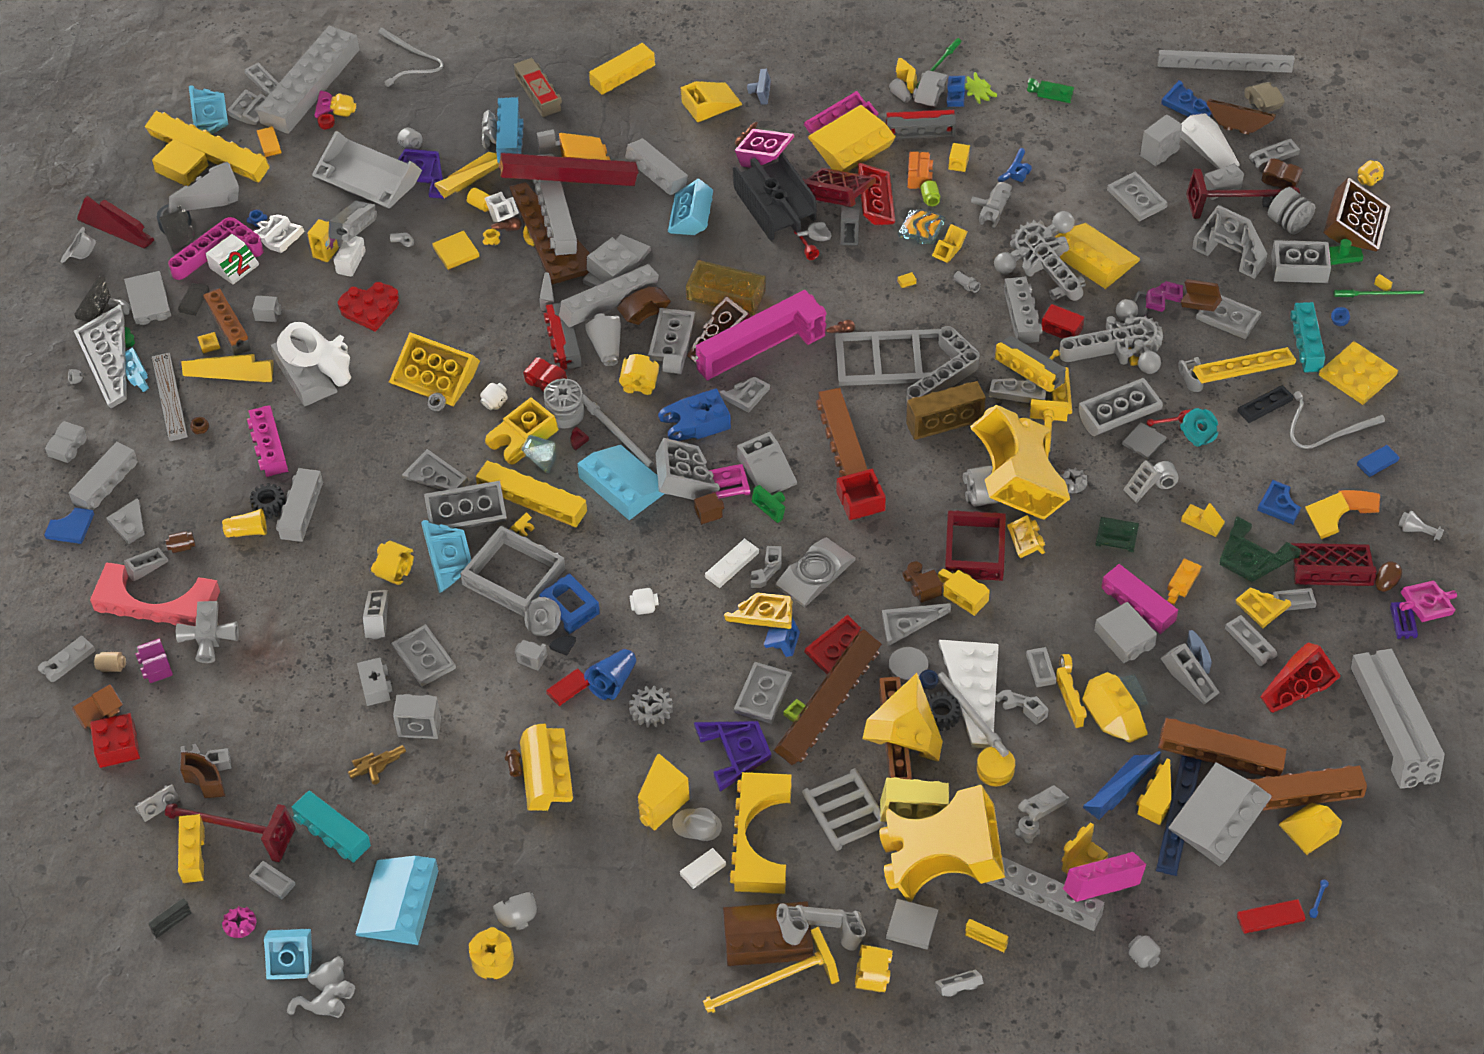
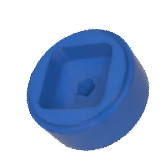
M1344 307L1334 309L1331 314L1332 322L1337 326L1346 325L1350 321L1349 311Z

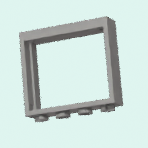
M500 526L460 574L463 586L525 617V611L531 605L532 600L538 598L545 588L552 586L566 568L564 557L560 556L559 553H554L545 546L538 545L529 538L522 537L513 530ZM503 544L551 567L526 599L478 575Z

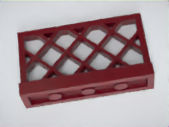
M821 168L808 179H802L810 191H812L815 200L848 207L854 206L856 204L855 198L876 183L875 177Z
M1291 543L1295 584L1374 586L1376 567L1373 566L1369 545ZM1296 550H1304L1307 553L1301 555ZM1323 550L1326 554L1322 556L1316 551ZM1336 551H1343L1346 554L1341 556ZM1365 551V555L1361 557L1355 552ZM1312 555L1313 557H1315V558L1318 559V560L1315 561V562H1312L1311 560L1308 559V557H1310V556ZM1332 556L1335 559H1337V561L1333 563L1327 558ZM1351 556L1357 561L1352 563L1347 558Z

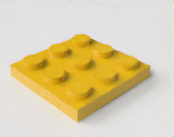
M1353 341L1320 370L1319 376L1364 405L1397 375L1398 370Z

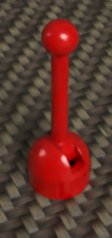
M799 236L806 246L804 249L806 258L808 260L816 259L820 253L817 247L812 244L808 245L804 237Z
M1191 410L1182 411L1178 417L1159 420L1148 419L1147 425L1153 426L1157 423L1178 420L1182 423L1184 416Z

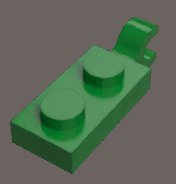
M1030 78L1027 91L1038 93L1037 97L1070 103L1074 87L1042 80L1041 83H1038L1037 80Z

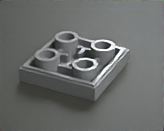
M897 899L886 939L928 950L938 909Z

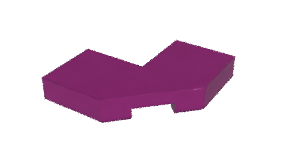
M1166 281L1160 286L1148 290L1146 294V308L1163 312L1165 309V299L1181 303L1183 299V285Z

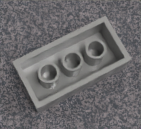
M500 481L424 494L428 520L432 524H442L452 529H463L507 521Z

